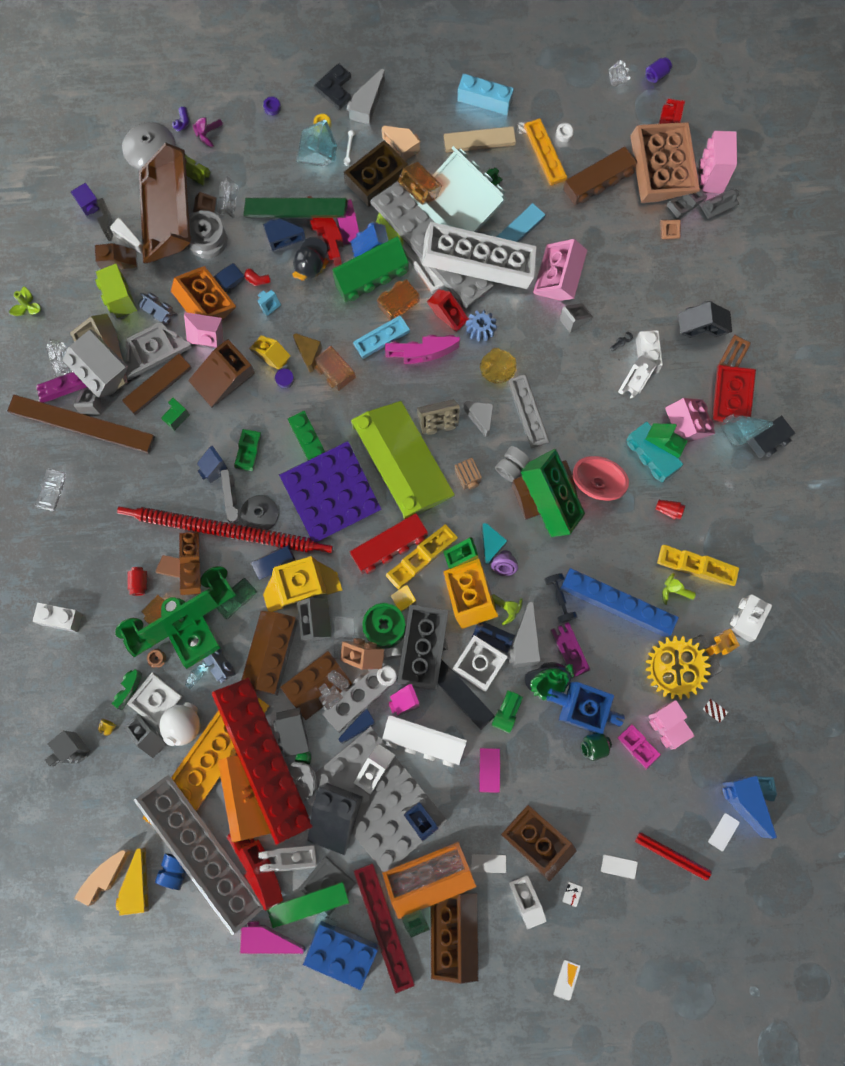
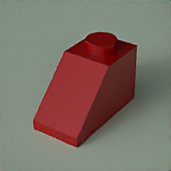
M438 289L427 301L435 315L456 332L469 320L451 292Z

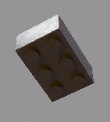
M383 140L344 171L345 184L369 207L372 205L371 199L408 176V163Z

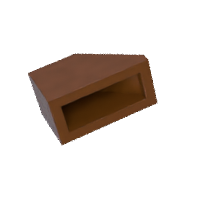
M114 243L95 245V260L100 269L117 264L120 270L138 268L137 251L135 249Z

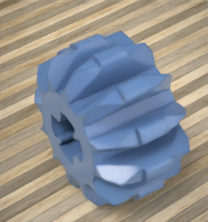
M476 310L475 315L470 314L469 320L466 321V332L471 333V339L477 337L478 342L481 338L487 341L488 336L493 337L494 331L497 330L495 325L496 318H492V313L486 315L485 310L482 311V314Z

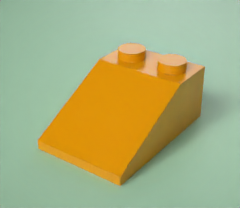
M480 559L443 571L454 615L461 629L498 617L495 602Z

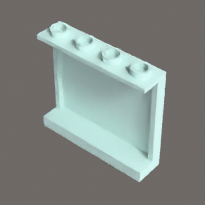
M453 146L452 150L454 152L417 193L413 190L410 196L436 223L477 232L507 200L503 195L505 191L498 184L494 186L491 183L493 179L486 172L482 174L479 171L480 167L473 160L469 162L466 159L468 155L461 148L457 150Z

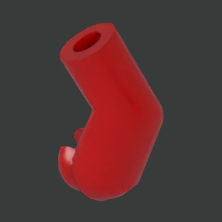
M251 268L245 271V279L254 286L271 283L269 274L259 276Z

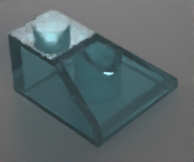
M322 120L302 130L296 162L322 167L334 162L337 144L326 120Z
M732 414L723 420L724 423L720 427L732 445L741 446L774 424L768 420L741 415L734 416Z

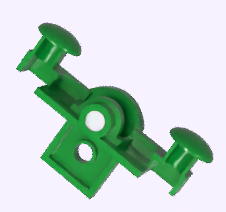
M222 566L209 568L201 576V585L209 589L187 602L180 598H167L161 605V618L144 628V623L139 618L125 619L116 627L115 635L120 639H124L123 643L133 657L138 656L169 637L183 666L186 669L190 668L221 649L203 615L236 596L231 585L226 580L228 575L227 569ZM194 639H199L195 646H190Z

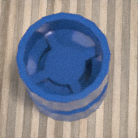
M165 853L161 863L163 870L158 871L155 883L166 888L181 890L184 881L182 874L186 873V871L173 854Z

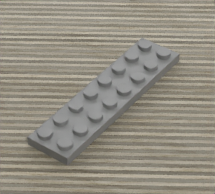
M398 181L371 199V204L422 260L425 233L430 222H436L415 203L410 193ZM429 267L465 308L489 292L494 286L489 280Z
M169 774L134 800L232 935L237 933L264 909L250 884Z

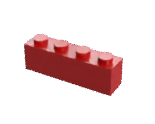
M415 513L349 552L361 574H370L381 563L385 565L393 560V556L397 554L403 555L410 550L409 547L422 543L428 537V532Z

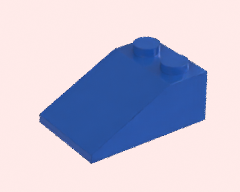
M745 776L724 782L722 791L725 799L729 800V803L760 837L777 838L757 776Z

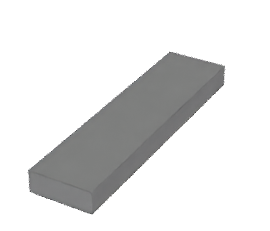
M526 374L508 379V384L531 449L548 444L549 439Z

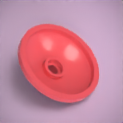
M589 456L580 459L574 466L572 475L575 484L583 493L591 498L602 501L616 500L621 498L629 487V479L626 472L617 463L607 458Z

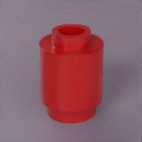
M132 567L131 571L127 572L128 591H130L131 596L146 595L147 571L143 570V567Z

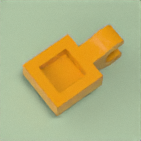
M730 628L715 636L716 644L711 645L705 650L708 656L719 654L720 652L722 655H726L740 645Z

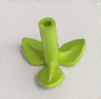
M23 286L21 291L13 293L21 305H14L9 310L11 315L22 316L25 314L26 309H28L31 315L41 311V306L38 303L30 304L33 296L26 287Z
M672 573L664 583L666 587L662 591L663 603L667 605L668 596L671 592L693 600L696 593L685 589L679 580L673 579L675 573Z
M493 594L495 604L506 610L509 614L502 625L512 622L522 608L523 598H520L519 603L505 601Z

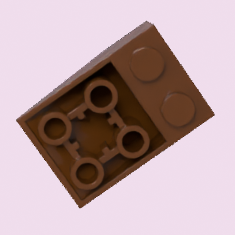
M227 339L211 352L188 381L211 407H214L255 372L248 360Z

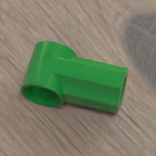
M508 690L491 726L510 734L523 697Z

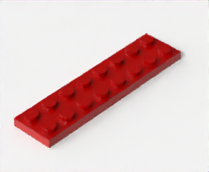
M246 678L213 691L211 694L275 844L277 845L312 828L309 815L250 679Z

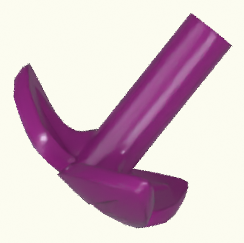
M206 117L198 119L196 124H193L196 137L199 136L200 141L206 146L214 147V144L206 137V134L223 126L222 120L218 119L206 125Z

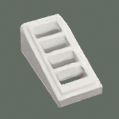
M118 217L110 226L114 236L140 254H143L141 242L122 219Z

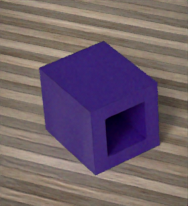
M86 182L70 191L86 217L102 208Z

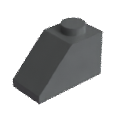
M139 714L124 728L135 745L152 758L157 753H160L167 744L164 742L163 737Z

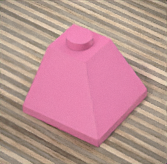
M185 312L186 336L190 344L217 348L224 342L222 318Z

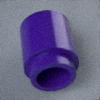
M667 57L659 58L646 68V78L648 81L656 83L670 73L672 63Z

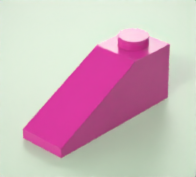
M412 684L391 695L392 701L388 702L392 713L396 712L397 716L420 708Z
M249 921L247 925L241 928L240 954H303L305 952V946L266 925H259V921Z

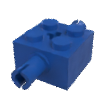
M570 682L567 694L552 688L548 692V694L553 696H547V701L562 705L560 721L593 733L603 734L606 722L621 727L623 721L620 720L625 719L624 714L610 710L614 695L588 685Z

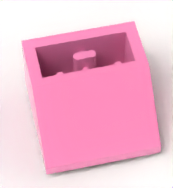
M683 398L665 408L671 424L677 425L674 433L685 438L688 442L715 434L714 423L709 418L708 407L703 400Z

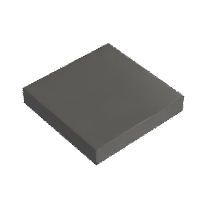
M325 856L298 889L306 895L344 882L348 894L356 882ZM336 908L324 912L330 916Z

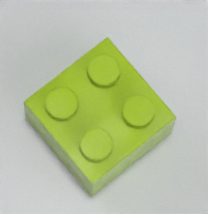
M117 264L95 271L97 275L95 282L103 294L101 295L102 301L107 306L110 314L114 313L116 318H120L137 311L127 281Z

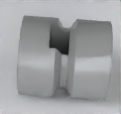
M511 446L504 454L505 459L498 462L495 470L502 477L513 482L514 479L519 477L520 470L524 469L528 462H530V459L523 451Z

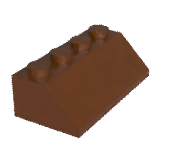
M260 612L241 679L249 678L254 690L278 696L298 624L296 617L277 612Z
M463 892L431 906V979L459 984L479 981L477 893Z

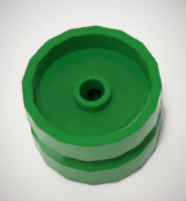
M388 603L376 604L369 608L363 617L362 627L364 635L368 642L376 643L377 647L382 649L393 648L404 638L406 631L405 619L400 609ZM387 624L388 628L386 630L384 627L381 629V625Z

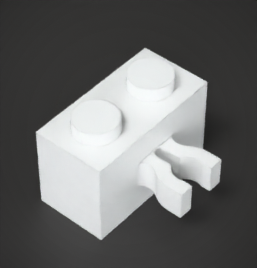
M752 594L746 598L743 597L738 605V608H740L738 614H734L729 623L732 625L731 630L734 634L749 642L756 640L773 605Z

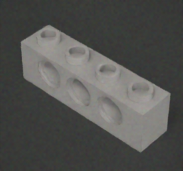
M368 669L369 672L365 676L361 674L354 680L353 683L355 685L351 689L346 688L338 695L340 698L335 703L331 701L324 707L325 712L323 716L337 732L340 733L391 687L383 686L380 683L376 687L369 685L370 678L377 677L379 669ZM358 690L365 692V697L360 701L354 699V693ZM344 703L349 704V712L341 714L339 707Z

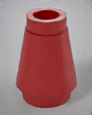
M659 499L655 510L674 520H681L686 505L677 501Z

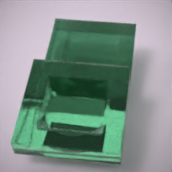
M243 578L232 587L236 596L216 607L225 619H229L257 593L256 589L246 578Z
M421 909L401 917L411 938L430 930Z

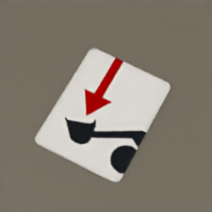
M568 882L562 901L577 907L583 887Z

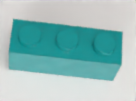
M646 421L629 434L626 439L628 441L627 444L631 450L638 453L640 461L644 465H648L652 470L651 473L654 478L663 483L679 471L684 464L677 457L645 440L651 428V425Z

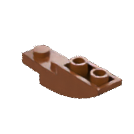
M199 532L179 533L180 595L200 594Z

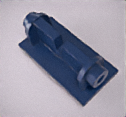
M486 622L478 623L472 635V638L475 635L490 646L508 653L515 637L514 634Z

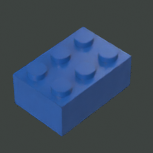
M321 919L304 958L303 965L361 990L378 951V944Z

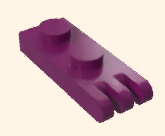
M74 372L38 384L36 389L39 401L45 403L84 389L87 386Z
M569 622L565 623L566 632L562 625L557 627L559 635H557L554 628L551 629V634L565 665H573L574 676L572 678L590 671V667Z

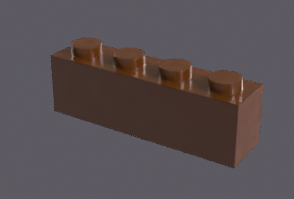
M624 146L566 179L563 190L575 206L579 203L583 204L591 196L599 195L605 188L616 185L622 178L630 177L634 173L637 162Z

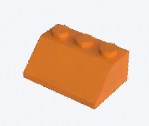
M205 266L174 277L171 292L187 313L222 318L223 321L236 308V305Z

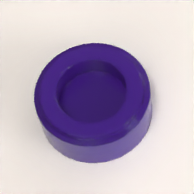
M268 97L263 102V108L266 114L274 116L281 111V104L278 98Z
M289 369L277 371L275 374L277 385L281 388L290 387L294 383L293 373Z

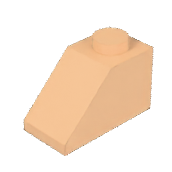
M391 126L382 127V138L405 161L420 152L421 141L418 135L413 134L410 129Z

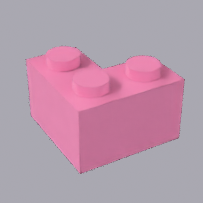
M676 700L665 704L649 715L651 719L649 720L650 725L655 731H659L662 736L660 739L666 748L676 749L695 736L684 721L687 716Z

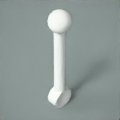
M353 130L348 132L349 142L347 154L344 158L345 165L351 163L350 151L352 139L355 135Z

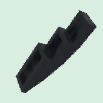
M441 659L437 684L481 730L495 715Z

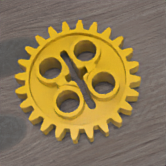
M674 635L673 641L666 637L665 644L659 640L660 647L653 646L655 653H648L652 660H646V663L651 665V667L645 669L651 672L647 679H654L651 686L658 685L656 692H660L663 689L664 697L671 693V699L678 695L679 699L682 700L683 694H685L689 699L690 692L697 695V687L702 690L704 689L701 682L708 683L704 676L711 673L705 671V668H709L711 665L705 664L704 661L708 660L709 656H702L705 649L698 650L699 643L693 646L692 638L685 642L684 636H682L680 641H678L676 635ZM675 650L679 652V664L684 666V669L680 670V686L677 684V672L672 669L673 666H676ZM684 652L692 653L693 659L691 662L686 663L682 661L681 656ZM665 653H670L673 657L672 662L669 664L662 662L661 658ZM688 671L693 672L695 675L694 681L690 683L685 682L683 679L684 673ZM666 673L674 675V681L671 684H666L663 680V676Z

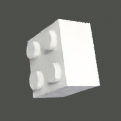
M474 635L452 670L486 692L508 656Z

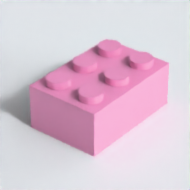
M714 131L712 137L708 139L707 148H704L703 158L699 160V169H701L699 185L702 186L704 193H724L737 166L736 132Z

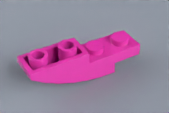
M427 335L422 338V344L414 341L408 343L393 341L385 343L386 357H404V364L424 363L441 358L458 349L460 337L454 335H446L445 337Z

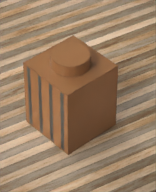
M473 458L455 465L454 470L464 490L467 488L471 490L480 485L482 477Z

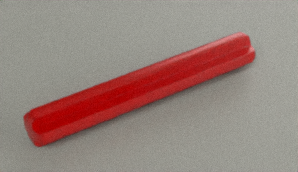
M638 833L635 840L636 843L706 881L709 880L712 874L711 870L651 837Z

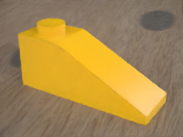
M146 848L136 849L118 893L116 909L119 911V916L149 911Z

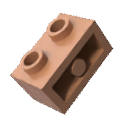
M354 638V641H342L340 661L362 670L382 669L384 649L377 647L376 643L365 642V639Z

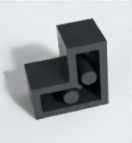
M705 301L699 306L689 307L685 311L678 313L680 334L686 337L693 338L704 333L719 337L732 332L730 311L712 301Z

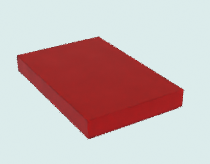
M725 365L717 366L712 421L743 425L751 424L756 369Z

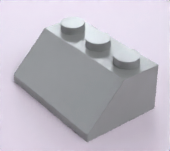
M92 329L88 330L68 347L62 360L98 398L115 394L128 369V366Z

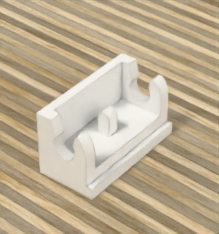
M641 355L633 365L618 392L623 395L626 391L632 393L630 398H635L637 393L640 394L657 364Z

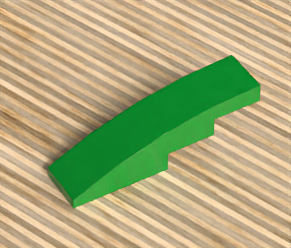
M344 882L279 903L268 909L267 912L273 929L348 904L349 898Z

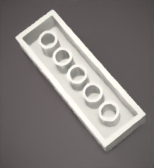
M430 222L425 233L421 265L527 289L534 278L536 246Z

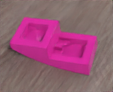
M632 724L618 737V740L646 770L661 756L646 740V737Z
M480 748L479 792H500V749Z

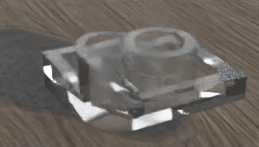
M700 634L693 638V646L697 643L700 644L698 650L709 647L704 635ZM706 650L702 654L703 657L708 656ZM715 654L709 656V659L704 661L705 664L711 665V667L705 668V671L711 673L710 675H705V679H709L723 671Z

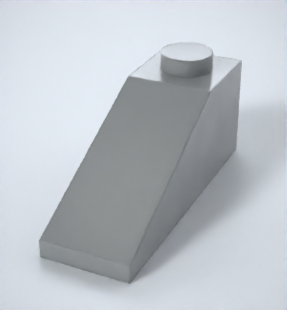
M380 69L354 93L352 101L349 100L347 111L351 120L370 125L385 82V69Z

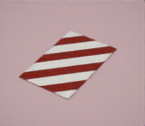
M712 699L702 709L719 723L728 713Z

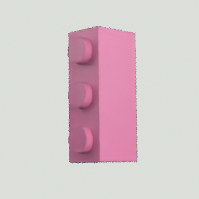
M575 239L547 244L533 293L559 301L574 299L587 249Z

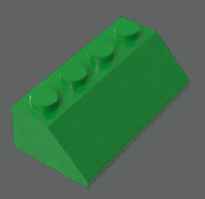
M397 236L333 268L335 286L346 303L356 300L364 293L372 292L375 287L381 284H388L391 279L397 276L405 275L409 271V262L399 237Z
M552 449L528 462L521 471V474L545 523L546 529L551 537L570 535L585 515V511L557 449Z

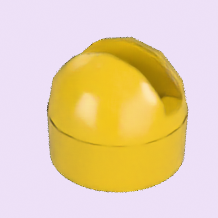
M101 719L98 731L100 734L104 732L103 735L108 736L114 731L116 725L109 720Z

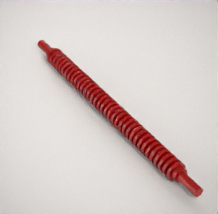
M121 506L117 508V514L133 516L140 522L150 524L153 523L188 531L192 530L204 534L207 532L210 535L212 533V535L231 537L232 539L236 538L242 541L246 539L247 542L251 540V542L254 543L256 541L258 544L261 541V544L280 546V548L289 545L291 550L295 548L296 551H299L300 548L301 552L305 549L307 553L309 551L313 552V550L332 553L333 546L315 543V540H311L309 537L306 541V537H302L301 540V536H297L296 539V535L292 536L291 534L287 535L286 533L282 534V532L277 533L276 531L272 533L271 530L267 532L266 529L262 531L260 528L257 531L255 527L238 526V524L233 525V523L228 524V522L223 523L222 521L218 523L217 520L213 521L194 516L189 517V515L184 516V514L165 512L152 508L141 507L131 509Z

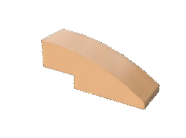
M128 849L121 850L102 863L87 878L74 899L87 906L94 905L102 889L109 890L112 888L131 851Z

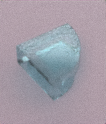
M202 663L193 669L185 682V686L191 689L200 680L208 667Z

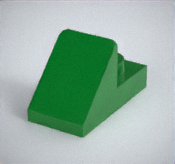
M653 423L645 440L677 458L681 456L688 442L685 438L674 433L676 424Z

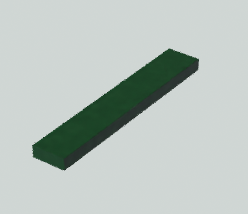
M245 198L243 215L245 217L346 218L348 200L346 198Z

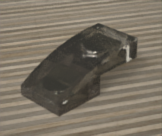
M101 198L96 202L103 216L97 218L106 238L108 241H111L113 238V232L110 228L113 224L112 217L104 199Z

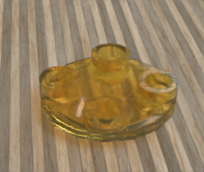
M493 348L481 360V374L487 381L492 383L509 381L516 372V359L509 352Z

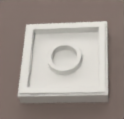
M152 672L127 704L152 725L159 728L160 719L164 712L176 706L183 696Z

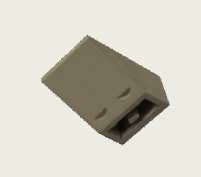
M452 399L417 407L422 434L432 435L439 430L445 429V431L455 429L459 425V404Z

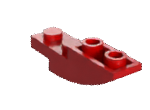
M313 218L310 220L312 230H316L318 237L322 236L323 241L328 244L327 254L329 260H333L335 266L341 265L338 248L344 247L341 233L334 219Z
M228 834L227 839L247 872L244 876L264 910L267 911L281 903L283 897L274 870L260 871V866L271 863L269 858H259V853L265 852L259 839L255 841L253 838L232 842L231 834Z

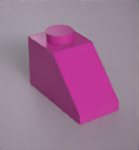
M351 199L348 200L346 218H337L343 245L351 244L350 241L359 233Z

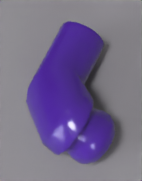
M186 107L178 109L180 119L172 122V127L176 131H183L190 123Z

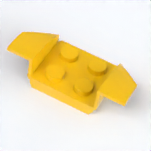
M310 556L274 567L263 597L268 612H274L284 609L285 605L321 594L329 595L342 591V587L336 571Z

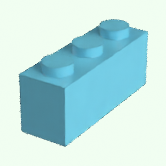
M463 74L458 87L457 101L507 115L512 103L514 88Z

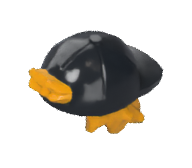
M316 237L305 239L293 260L295 272L292 275L294 278L303 281L317 277L319 273L323 272L329 263L326 258L327 244Z

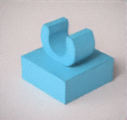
M263 290L258 294L260 299L257 302L267 316L281 306L276 294L272 290L267 293Z

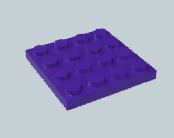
M348 441L279 474L311 540H315V543L382 510Z

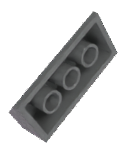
M416 605L409 606L397 685L407 686L412 684L413 688L437 689L448 610Z

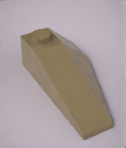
M107 313L89 317L70 332L75 342L88 330L92 329L123 361L116 329ZM126 373L124 374L117 390L128 383Z

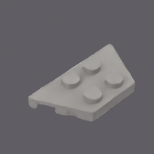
M160 322L127 338L126 362L128 369L126 377L129 380L192 348L190 342L183 340L178 334L168 330Z

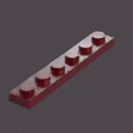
M372 863L354 870L395 994L414 987L415 983L374 864Z

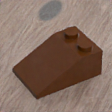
M529 805L501 834L549 882L577 852L567 838Z

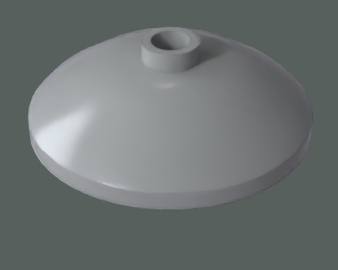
M145 122L136 125L128 131L123 140L122 150L127 162L132 167L141 170L165 142L174 146L176 144L168 128L159 123Z

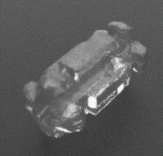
M332 670L327 675L329 681H332L342 691L350 685L348 680L338 672L336 673V670Z

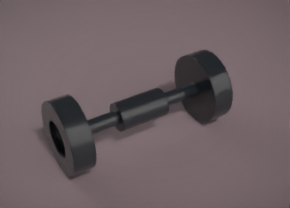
M563 573L545 578L546 585L554 584L557 591L555 593L559 606H562L564 615L557 617L558 622L565 623L578 618L576 612H567L565 606L567 603L563 591H560L558 582L564 580Z

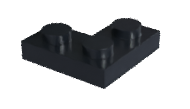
M338 63L314 85L315 90L340 110L351 100V95L342 88L351 78V73Z

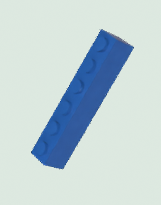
M572 568L567 572L560 590L665 638L672 635L679 618Z

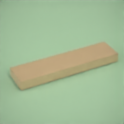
M513 126L444 134L446 153L454 152L452 150L453 146L457 150L461 148L463 151L515 146L516 144Z

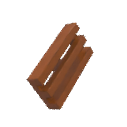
M734 334L718 365L731 366L738 350L744 344L745 347L734 366L739 367L751 342ZM735 341H738V344L734 352L732 353L728 363L725 364L724 361L726 360L733 344L735 343Z

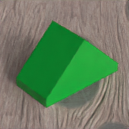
M472 537L443 552L449 569L478 559V552Z

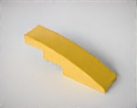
M446 524L420 543L414 551L403 558L397 566L386 574V577L399 590L441 555L458 537Z
M668 545L661 546L657 561L659 565L729 586L736 585L739 567L707 555L700 556Z

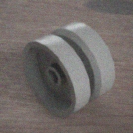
M198 211L190 215V250L196 256L207 259L221 254L227 245V235L221 219L210 211Z

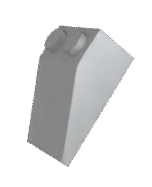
M533 602L528 603L510 652H508L509 663H513V668L537 666L540 662Z

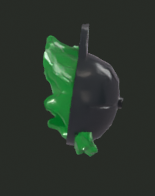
M557 662L543 663L539 669L525 674L526 686L531 692H534V696L539 695V698L547 701V696H553L548 694L551 688L561 693L565 692L571 682V678L574 676L573 665L568 664L564 666Z

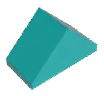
M483 523L485 565H489L505 547L507 540L487 523Z

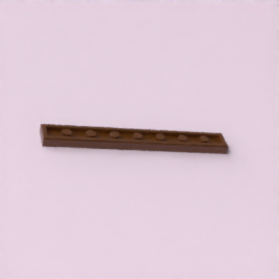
M13 394L7 412L13 415L148 454L155 438L153 434Z

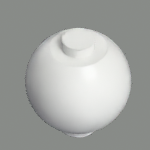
M186 702L184 705L173 706L164 712L160 719L159 729L165 743L171 746H181L190 743L196 738L200 730V720L197 715L199 710L195 705Z

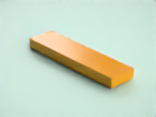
M541 118L524 123V129L550 186L565 181L567 175Z

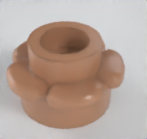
M154 649L147 655L148 665L152 668L162 667L165 664L166 654L161 652L160 649Z

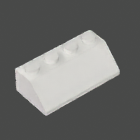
M390 715L382 738L383 741H386V746L397 749V746L405 748L404 752L413 755L419 752L424 754L423 758L435 761V758L443 760V765L453 768L455 764L459 765L467 740Z

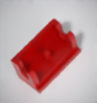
M667 99V104H664L659 124L680 123L685 101Z

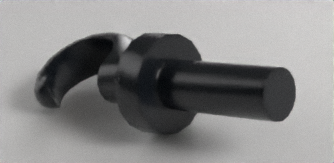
M626 332L630 339L619 337L617 342L610 347L611 351H614L619 346H624L625 342H631L633 340L632 333Z

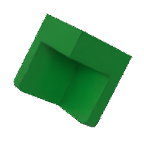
M172 398L168 402L171 408L161 419L175 431L190 414L185 407Z

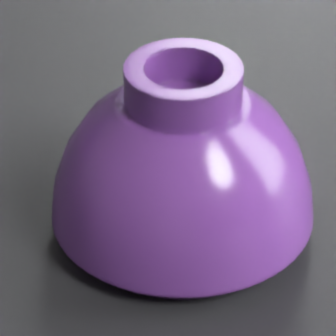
M503 550L493 559L491 569L498 575L510 576L518 571V563L510 551Z

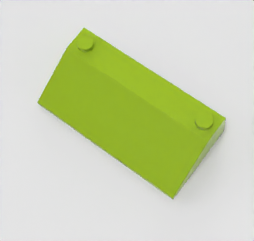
M402 401L367 411L351 420L352 428L356 429L399 506L404 520L415 513L420 515L455 496Z

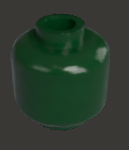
M604 733L586 735L581 743L583 755L592 761L607 757L610 754V748H612L611 739Z

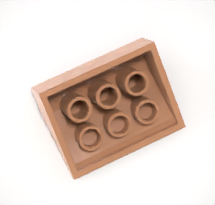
M689 123L637 125L630 136L634 159L637 162L635 168L641 203L659 202L699 192Z

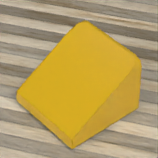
M408 585L391 595L396 607L401 612L408 609L410 605L417 603Z

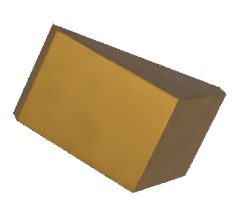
M297 333L293 334L297 348L311 373L314 371L322 350L321 341Z

